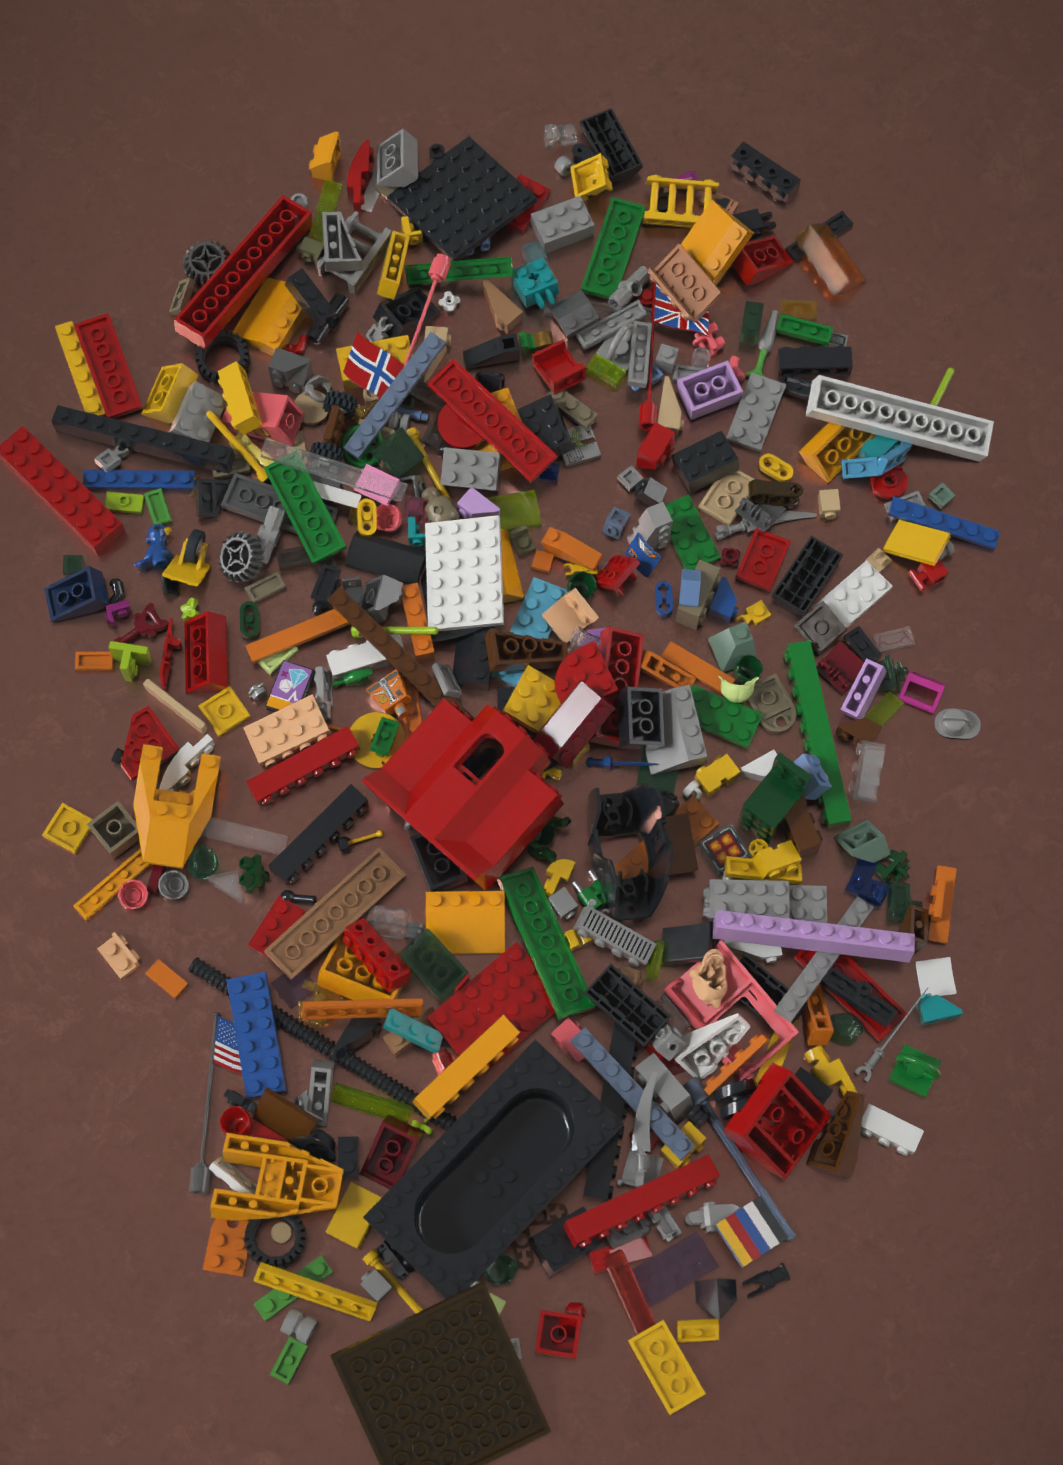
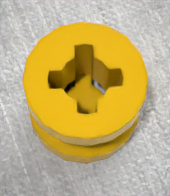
M762 839L753 840L748 849L749 857L753 859L756 852L769 848L768 844Z

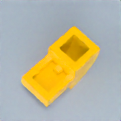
M560 859L553 862L547 868L546 876L551 877V879H547L544 885L547 897L556 893L560 882L568 884L576 862Z

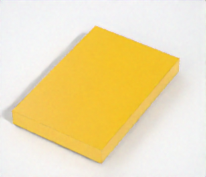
M899 520L883 550L889 554L935 566L951 536L948 532Z

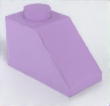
M472 487L457 502V510L465 519L497 515L500 517V508Z

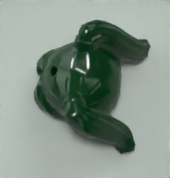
M553 816L529 843L528 853L535 858L548 859L552 862L556 861V853L548 847L555 836V828L568 826L571 823V819L569 817L558 818Z

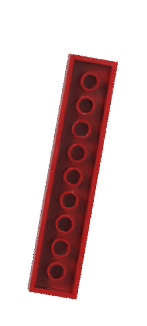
M282 195L174 318L175 331L203 349H206L313 225L312 212Z

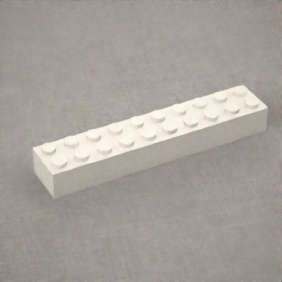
M818 375L812 381L806 411L807 417L978 462L988 457L994 421L821 375Z

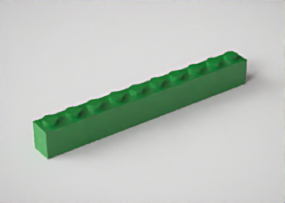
M808 640L787 645L786 651H784L785 662H789L788 676L790 680H793L794 684L792 686V694L794 698L797 697L796 711L797 715H801L802 719L800 729L802 733H805L806 737L804 747L806 751H809V754L818 757L820 765L827 774L831 788L817 799L818 806L822 808V813H820L821 822L826 825V830L849 826L852 820L811 642Z

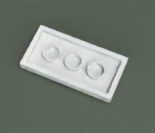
M866 560L814 605L813 608L821 601H824L844 626L848 628L887 594L893 586Z

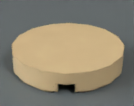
M314 390L316 396L325 397V394ZM305 392L298 395L294 401L305 414L302 421L305 425L315 426L320 422H324L329 416L328 412H325L323 409L324 402L314 401L310 395L305 396Z

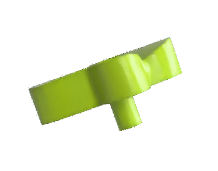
M190 598L186 604L180 607L181 611L184 612L182 619L185 621L199 615V612L196 610L198 604L196 599Z
M413 1119L411 1123L413 1127L420 1128L430 1135L434 1132V1129L426 1126L428 1123L427 1119H424L423 1124Z

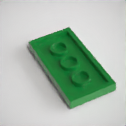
M689 494L665 504L673 520L670 542L683 568L695 570L699 560L709 564L721 560V556Z
M692 685L691 692L701 730L748 749L763 713L739 703H733L722 696Z

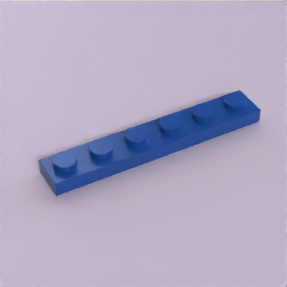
M84 470L83 485L88 490H156L161 488L164 491H195L196 473L195 471L111 470L106 473L104 470Z
M895 496L892 499L888 516L948 532L952 537L992 550L996 548L1001 532Z

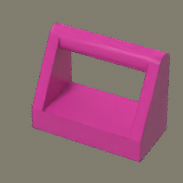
M910 670L898 700L934 714L945 688V683ZM912 681L937 691L938 694L934 704L930 705L905 695L909 682Z

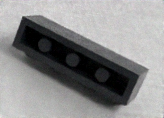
M744 141L730 157L729 165L734 171L740 172L749 181L755 182L764 191L770 192L776 199L786 204L800 187L801 179Z

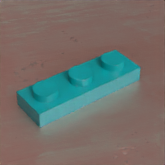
M394 1009L388 1011L383 1026L384 1029L433 1053L439 1051L443 1039L439 1031Z

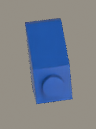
M722 576L708 616L730 623L731 618L736 617L739 608L736 607L737 599L727 578Z

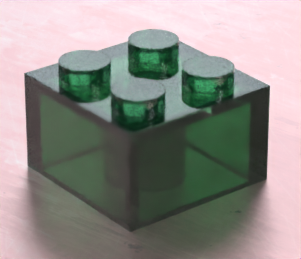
M403 427L396 429L369 451L382 470L397 479L424 458V455Z

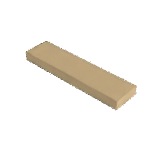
M150 679L143 683L145 690L201 734H205L207 731L205 722Z

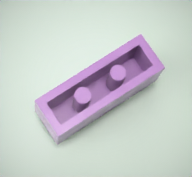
M866 658L840 709L845 715L855 720L864 718L887 673L884 666Z

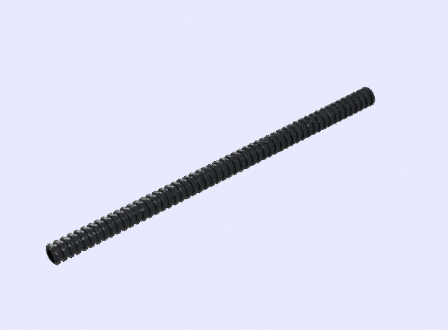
M199 957L195 958L189 967V973H194V976H199V979H204V982H209L210 986L214 985L215 989L219 988L220 992H225V995L228 996L226 980L232 978L230 976L226 977L225 973L221 974L220 970H216V967H211L209 963L206 964L204 960L201 961ZM272 1003L275 1023L278 1028L282 1027L283 1031L287 1030L288 1034L292 1033L293 1037L297 1036L299 1041L303 1040L304 1044L308 1043L309 1047L313 1046L314 1050L318 1049L320 1054L324 1053V1056H329L331 1060L332 1050L336 1045L334 1040L330 1041L329 1037L325 1038L324 1034L320 1035L319 1031L315 1032L313 1027L309 1028L308 1024L304 1025L303 1021L299 1022L298 1018L294 1019L292 1014L289 1016L287 1011L283 1012L282 1008L278 1009V1006H273ZM350 1051L334 1061L335 1063L339 1062L341 1067L345 1066L346 1070L350 1069L351 1073L355 1072L356 1076L360 1075V1078L362 1080L366 1079L367 1083L371 1082L372 1086L376 1085L377 1089L381 1088V1091L383 1093L387 1092L388 1096L392 1095L393 1099L397 1098L399 1103L402 1101L403 1105H408L409 1109L413 1108L414 1112L418 1111L420 1116L422 1115L421 1111L412 1103L419 1095L418 1092L414 1093L413 1089L409 1090L408 1086L404 1087L403 1083L399 1084L397 1079L393 1080L392 1076L388 1077L387 1073L383 1074L381 1069L378 1071L376 1066L372 1067L371 1063L367 1064L366 1060L362 1061L360 1056L357 1058L356 1054H351ZM444 1110L436 1119L431 1117L429 1121H434L436 1126L439 1124L441 1129L445 1128V1131H447L458 1119H456L457 1116H451L450 1112L446 1113V1110Z

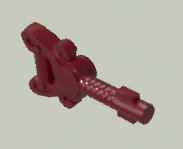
M149 603L144 608L142 614L136 613L134 615L135 628L122 638L119 636L114 642L128 643L139 634L144 637L148 635L149 638H153L156 635L155 632L168 628L169 622L160 619L155 613L154 604ZM149 616L155 625L147 623L146 618Z

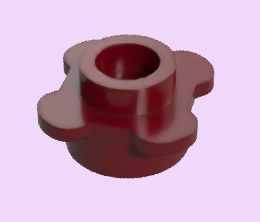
M724 548L722 550L723 558L721 559V564L737 567L739 565L738 557L741 554L740 551L734 548Z

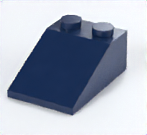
M90 566L44 588L51 622L95 613L110 605L103 572Z

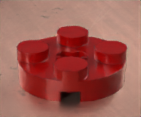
M897 465L883 475L871 476L872 492L886 500H892L894 496L900 498L907 489L909 479L903 468ZM892 478L894 484L888 485L885 479Z

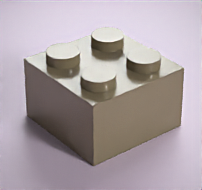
M119 801L115 802L87 824L90 831L113 859L139 841L136 822Z

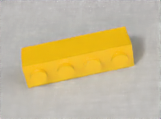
M392 231L386 250L377 295L394 300L400 284L410 238L409 235Z
M236 361L219 370L220 379H218V382L224 391L222 395L228 404L226 409L232 417L231 425L233 428L239 430L242 435H245L262 426L248 377L243 367Z

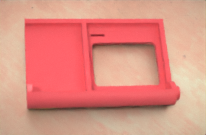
M720 940L715 949L719 950L724 958L727 991L721 999L718 1009L712 1005L706 1006L705 1002L694 991L689 971L698 967L701 962H697L680 978L670 983L663 991L695 1030L717 1022L718 1018L742 997H746L775 1031L779 1039L754 1062L747 1061L733 1075L737 1081L754 1078L753 1073L790 1042L799 1031L792 1023L774 1012L777 1005L725 943ZM733 1044L729 1049V1054L726 1058L723 1057L721 1059L723 1064H726L728 1061L731 1064L736 1059L734 1055L740 1050L736 1044Z

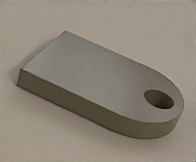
M775 673L755 683L753 694L747 701L751 709L763 713L759 723L761 727L773 734H781L788 731L795 722L796 709L778 675ZM784 719L787 725L779 727L776 724V720Z

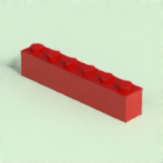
M346 726L251 778L246 783L259 805H266L272 802L273 798L277 795H285L290 792V788L305 784L308 778L320 776L328 767L334 768L341 764V760L356 756L361 749L350 728Z

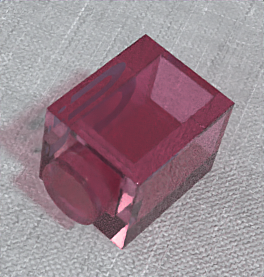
M405 497V523H408V517H415L416 523H424V497Z

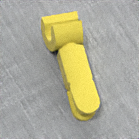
M239 432L235 436L262 467L274 462L270 456L253 444L246 434L242 435ZM229 442V445H230L236 452H238V451L236 450V448Z

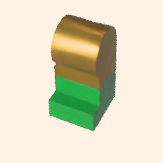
M550 331L526 334V332L519 333L521 356L534 354L553 344Z

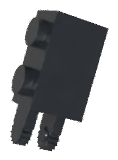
M758 208L733 214L735 218L754 232L750 239H757L763 235V232L776 228V223L773 221L763 223L773 217L772 212L759 214Z

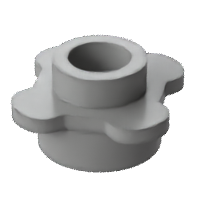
M265 684L253 685L248 693L250 695L249 698H253L255 701L263 698L267 694L264 687Z

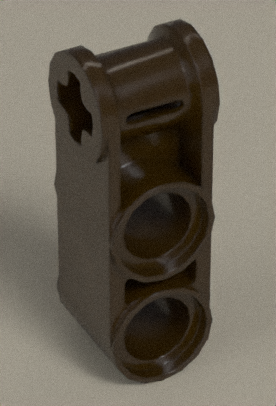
M754 479L748 483L749 501L753 504L796 507L800 501L799 497L804 491L803 487L798 483Z

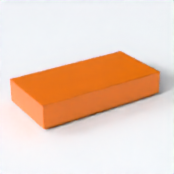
M110 651L76 652L75 671H114V659Z
M159 959L145 973L175 1000L189 985Z

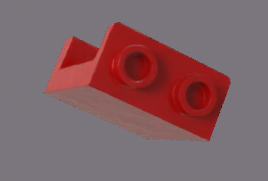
M564 340L555 342L532 354L533 367L554 395L586 380L585 366L575 361L566 349Z

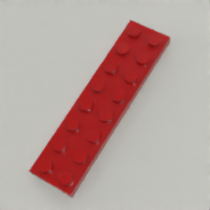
M452 359L427 383L434 393L530 483L558 458L546 444L455 359Z

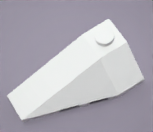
M737 1013L682 1036L686 1045L680 1053L674 1056V1059L693 1078L696 1077L698 1081H701L717 1069L720 1060L723 1057L726 1058L729 1054V1049L733 1044H737L749 1030L750 1024Z

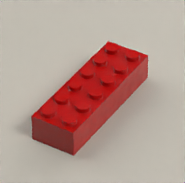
M609 626L600 632L599 650L618 690L625 687H638L644 634ZM616 693L607 698L613 704L615 710L589 742L620 748L618 695Z

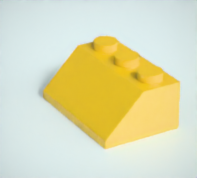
M183 363L161 367L141 414L167 424L173 423L188 386L195 382L199 375Z

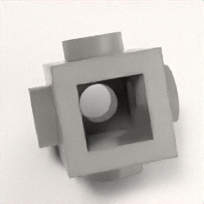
M667 1024L650 1041L655 1050L668 1061L680 1053L686 1045L682 1039L683 1033L678 1028L674 1027L672 1029Z

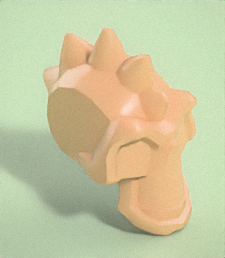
M711 949L705 954L701 964L689 971V976L692 978L696 995L705 1002L706 1006L712 1005L718 1009L721 999L727 991L726 965L723 963L724 958L721 952L717 949Z

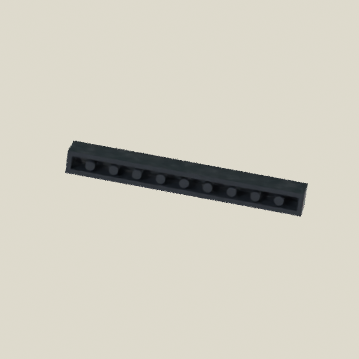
M57 405L51 420L56 432L112 446L118 445L124 449L127 448L128 450L229 475L235 461L233 449L230 447Z
M615 1022L609 1054L633 1078L635 1067H631L632 1059L636 1060L638 1048L635 1047L636 1040ZM604 1079L601 1102L622 1121V1118L627 1116L628 1106H624L625 1101ZM625 1126L589 1161L583 1194L584 1199L607 1202L608 1198H612L614 1186H610L611 1178H615L617 1172L614 1160L619 1158L621 1146H617L618 1138H623Z

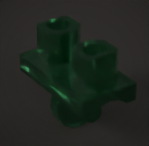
M890 655L884 656L885 660L878 662V664L884 666L889 678L883 679L880 684L883 691L893 690L895 693L900 692L897 676H899L900 681H905L904 675L909 673L908 667H902L901 662L896 663L897 668L895 669L894 661Z

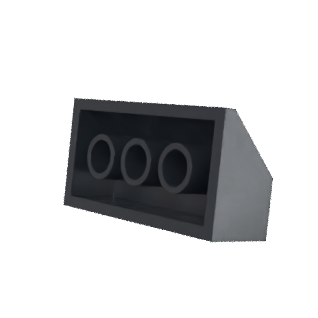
M496 626L483 627L475 632L457 637L453 674L460 688L489 691L491 672L485 635L490 628L496 629Z

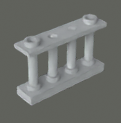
M355 211L346 220L349 234L354 229H357L376 239V242L373 246L369 247L352 238L356 248L366 253V257L362 260V270L355 271L351 275L345 271H330L346 280L349 292L356 294L387 249L392 230L388 228L378 233L359 223V214ZM325 256L320 257L316 265L318 275L320 276L325 272Z

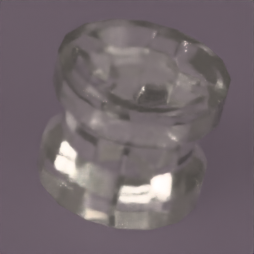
M704 347L696 348L692 354V366L707 368L710 360L709 350Z

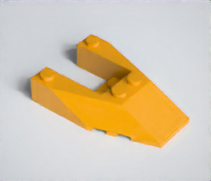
M143 744L133 804L143 863L183 869L195 844L211 819L221 756L201 753L195 794L156 789L163 747Z
M231 1133L226 1134L223 1147V1162L261 1167L255 1194L214 1188L210 1206L211 1218L230 1221L265 1219L337 1208L344 1169L323 1159L315 1158L309 1155V1152L303 1149L301 1151L291 1146L288 1142Z

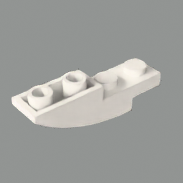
M208 734L194 747L187 742L179 750L169 764L159 789L176 792L180 786H185L190 781L192 775L189 768H193L199 763L201 753L209 754L214 748V741Z

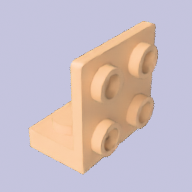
M576 588L567 592L542 614V617L561 641L566 643L587 625L599 618Z

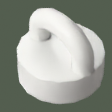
M693 780L683 790V795L686 798L694 796L696 800L701 799L702 792L699 789L701 784L697 780Z

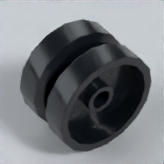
M755 1079L738 1081L713 1092L716 1103L724 1104L719 1109L722 1120H730L737 1111L740 1112L758 1088Z

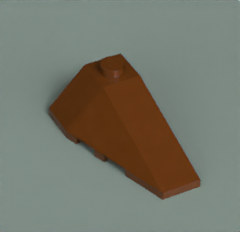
M850 1091L845 1093L834 1110L835 1115L831 1122L825 1124L823 1128L825 1131L820 1139L816 1138L806 1164L839 1176L852 1178L858 1160L865 1095Z

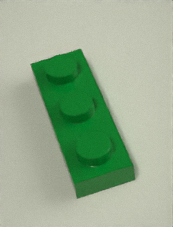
M781 314L776 327V333L828 346L834 327Z

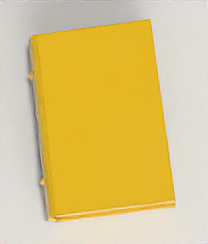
M351 1182L326 1233L360 1250L371 1228V1225L363 1216L382 1197Z

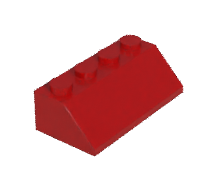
M207 611L184 622L185 690L187 694L215 693L227 688L226 616Z

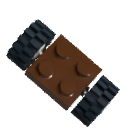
M331 390V392L328 391L326 393L323 409L330 416L323 437L325 442H314L308 457L310 463H313L315 466L318 465L319 468L324 467L326 470L328 468L330 470H338L341 467L344 451L341 450L344 433L348 430L346 419L355 417L358 400L355 399L356 397L351 396V394H345L343 391L341 393L338 390L336 392Z

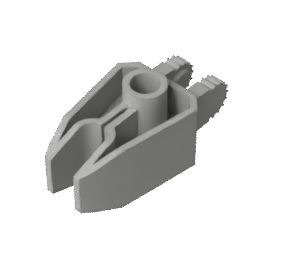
M716 1202L703 1203L704 1206L699 1208V1211H692L685 1215L686 1217L684 1218L688 1225H700L701 1229H706V1232H717L718 1230L714 1225L738 1211L741 1207L733 1204L716 1205Z

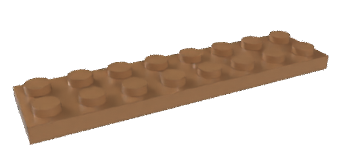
M378 847L267 947L264 952L290 980H293L344 933L346 926L361 918L395 887L406 874Z

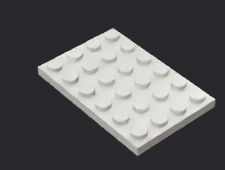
M499 515L425 523L428 627H437L438 631L504 625L501 525Z

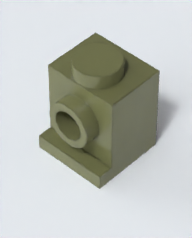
M304 237L303 241L297 246V252L300 253V256L305 261L315 262L316 266L319 258L324 257V243Z

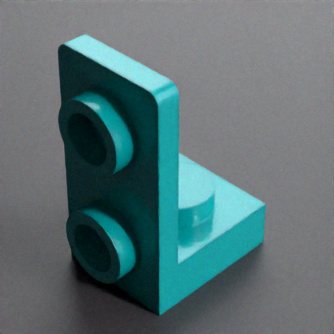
M408 517L409 545L420 547L426 544L425 534H420V524L416 523L415 517Z

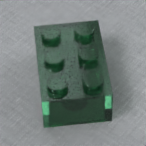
M425 928L397 955L436 999L442 1000L469 974L467 969L430 929Z

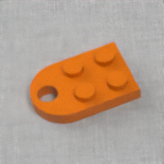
M216 1218L210 1231L203 1271L244 1278L248 1258L244 1236L249 1221L239 1220V1225L236 1228H230L228 1226L229 1220Z

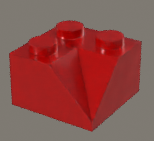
M655 422L637 451L635 467L640 469H656L659 464L662 465L667 457L670 458L674 452L675 432Z
M541 1310L535 1354L576 1360L582 1316Z

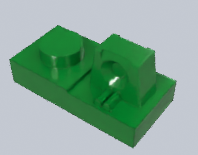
M381 717L370 751L375 752L376 756L382 758L383 755L389 756L400 722Z

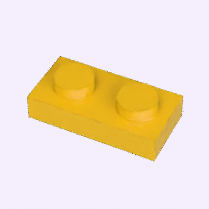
M718 1319L677 1321L678 1343L719 1340Z

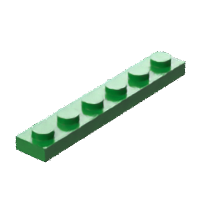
M512 257L450 261L451 266L446 280L441 282L512 277L514 275ZM432 263L406 265L407 285L433 283L428 275Z

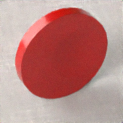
M447 404L442 408L438 416V430L448 445L456 449L467 450L475 448L485 441Z

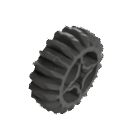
M204 239L203 243L197 241L196 246L191 245V250H186V255L183 257L185 274L196 281V285L201 282L203 286L229 257L230 252L226 250L224 245H220L219 241L216 243L212 239L209 242H206Z
M235 532L232 533V536H227V541H222L223 547L219 548L221 553L217 555L220 561L217 564L221 565L219 570L224 572L223 576L230 581L242 583L250 581V579L255 578V574L260 573L259 567H263L261 561L265 559L262 556L265 551L261 549L263 544L258 542L259 539L257 537H254L251 533Z

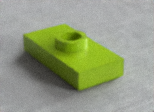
M107 492L105 507L111 512L142 515L145 497L139 494Z

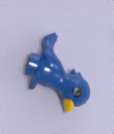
M161 524L152 525L146 537V544L151 543V545L148 547L146 556L142 560L135 562L134 567L146 571L149 567H154L155 569L166 567L168 561L174 558L171 550L166 549L165 546L167 535L173 529Z

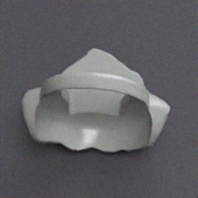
M319 374L309 378L304 387L305 396L310 395L314 401L323 403L325 397L316 396L313 385L321 386L327 392L333 390V385L329 379Z

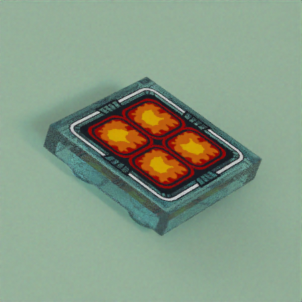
M731 823L698 842L699 847L717 876L725 871L724 859L726 856L751 858L752 856Z

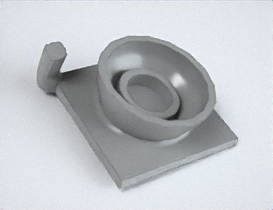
M631 1148L629 1149L622 1178L617 1180V1186L620 1187L622 1184L633 1187L642 1186L635 1185L637 1151H632ZM648 1153L645 1155L646 1183L659 1178L664 1158Z

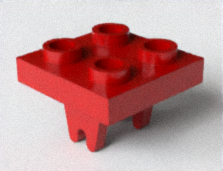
M621 555L611 557L605 568L596 575L597 587L615 590L617 594L621 593L624 595L626 592L621 585L627 578L634 582L637 580L633 571L640 564L636 558Z

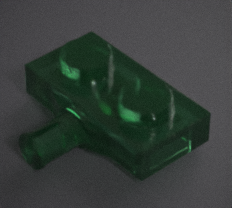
M895 881L889 883L887 921L902 923L911 904L922 908V901L911 900L910 884Z

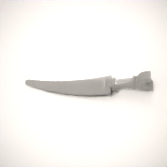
M784 511L773 524L790 520L815 518L817 514ZM742 518V521L736 525L716 526L717 532L715 537L719 541L734 532L741 530L744 532L746 529L749 533L757 527Z
M927 989L920 996L917 1002L913 1005L910 1011L906 1014L903 1020L899 1023L896 1029L892 1032L889 1038L885 1041L883 1046L881 1048L877 1047V1049L874 1050V1054L871 1056L868 1062L864 1063L866 1066H860L854 1072L855 1074L859 1075L860 1071H866L867 1076L864 1078V1081H869V1079L871 1078V1070H874L873 1067L876 1065L881 1057H884L883 1055L885 1054V1047L889 1044L891 1039L894 1037V1035L899 1030L901 1025L904 1023V1021L907 1019V1017L912 1012L914 1007L920 1001V999L925 994Z
M653 1071L646 1084L634 1122L632 1151H637L635 1185H644L646 1183L645 1155L647 1153L645 1151L651 1152L650 1113L658 1075L657 1071Z

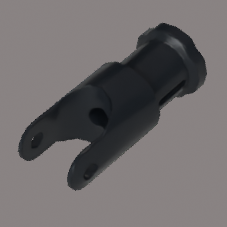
M782 1262L780 1266L770 1271L765 1270L745 1280L742 1285L761 1281L760 1287L747 1295L750 1298L774 1288L775 1284L783 1280H790V1275Z

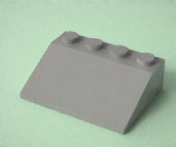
M690 685L662 692L665 746L656 750H645L648 763L659 764L649 766L651 776L708 763Z

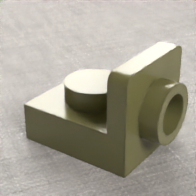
M527 525L517 526L509 532L510 541L519 558L536 551V547L528 533Z

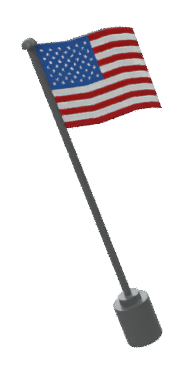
M219 1012L213 1013L215 1017L200 1163H196L194 1167H191L189 1193L209 1194L211 1170L208 1168V1164H204L214 1064L242 1075L234 1023L220 1017Z

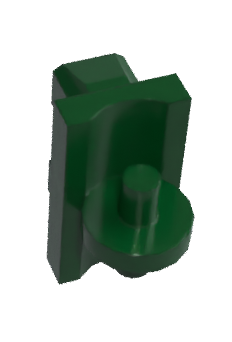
M892 849L890 855L886 857L891 864L887 867L880 863L875 868L876 874L882 879V883L886 887L893 880L899 882L901 878L903 880L910 878L907 873L910 869L907 865L909 863L906 857L908 854L902 850L899 853Z
M259 854L254 855L252 858L244 856L239 860V868L246 870V872L240 875L239 884L246 887V893L252 894L255 888L264 886V882L270 879V874L264 871L261 855Z

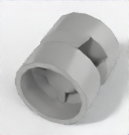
M292 1307L280 1331L290 1337L296 1335V1340L306 1345L317 1327L318 1320L309 1315L304 1317L303 1312Z

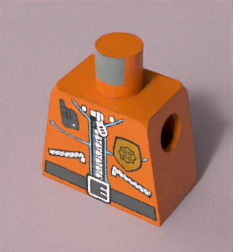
M395 669L366 689L389 715L396 712L397 716L401 719L409 714L406 705L412 699L405 680L398 670Z

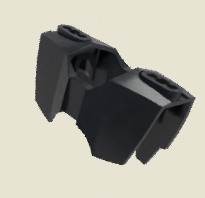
M647 783L636 785L622 793L600 795L599 788H595L588 796L590 835L587 846H589L591 864L613 919L615 921H631L634 919L650 918L657 909L667 888L669 870L673 859V843L669 840L667 829L663 828L667 822L665 819L663 797L659 788H649ZM640 833L644 839L647 852L648 872L645 873L644 869H641L636 877L622 879V871L616 874L613 861L602 856L599 837H616ZM628 907H630V910L633 912V914H630L627 911Z

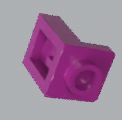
M128 599L107 605V612L104 615L107 624L111 623L113 628H117L114 618H123L132 613Z

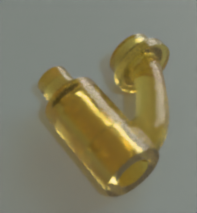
M375 399L363 407L360 404L357 405L355 417L352 418L353 421L364 420L378 401Z

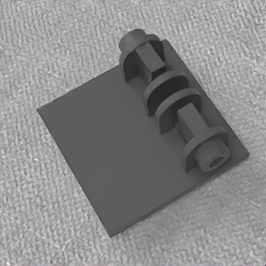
M748 496L746 499H741L739 503L741 505L735 512L762 532H765L782 515L786 508L767 504H753L749 501Z

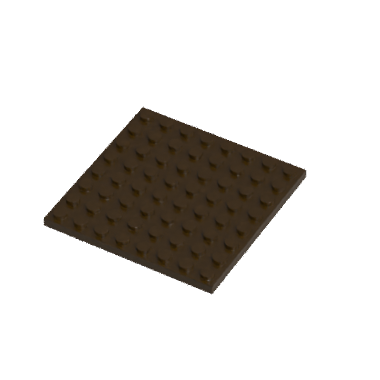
M484 1281L330 1355L380 1465H484L551 1432Z

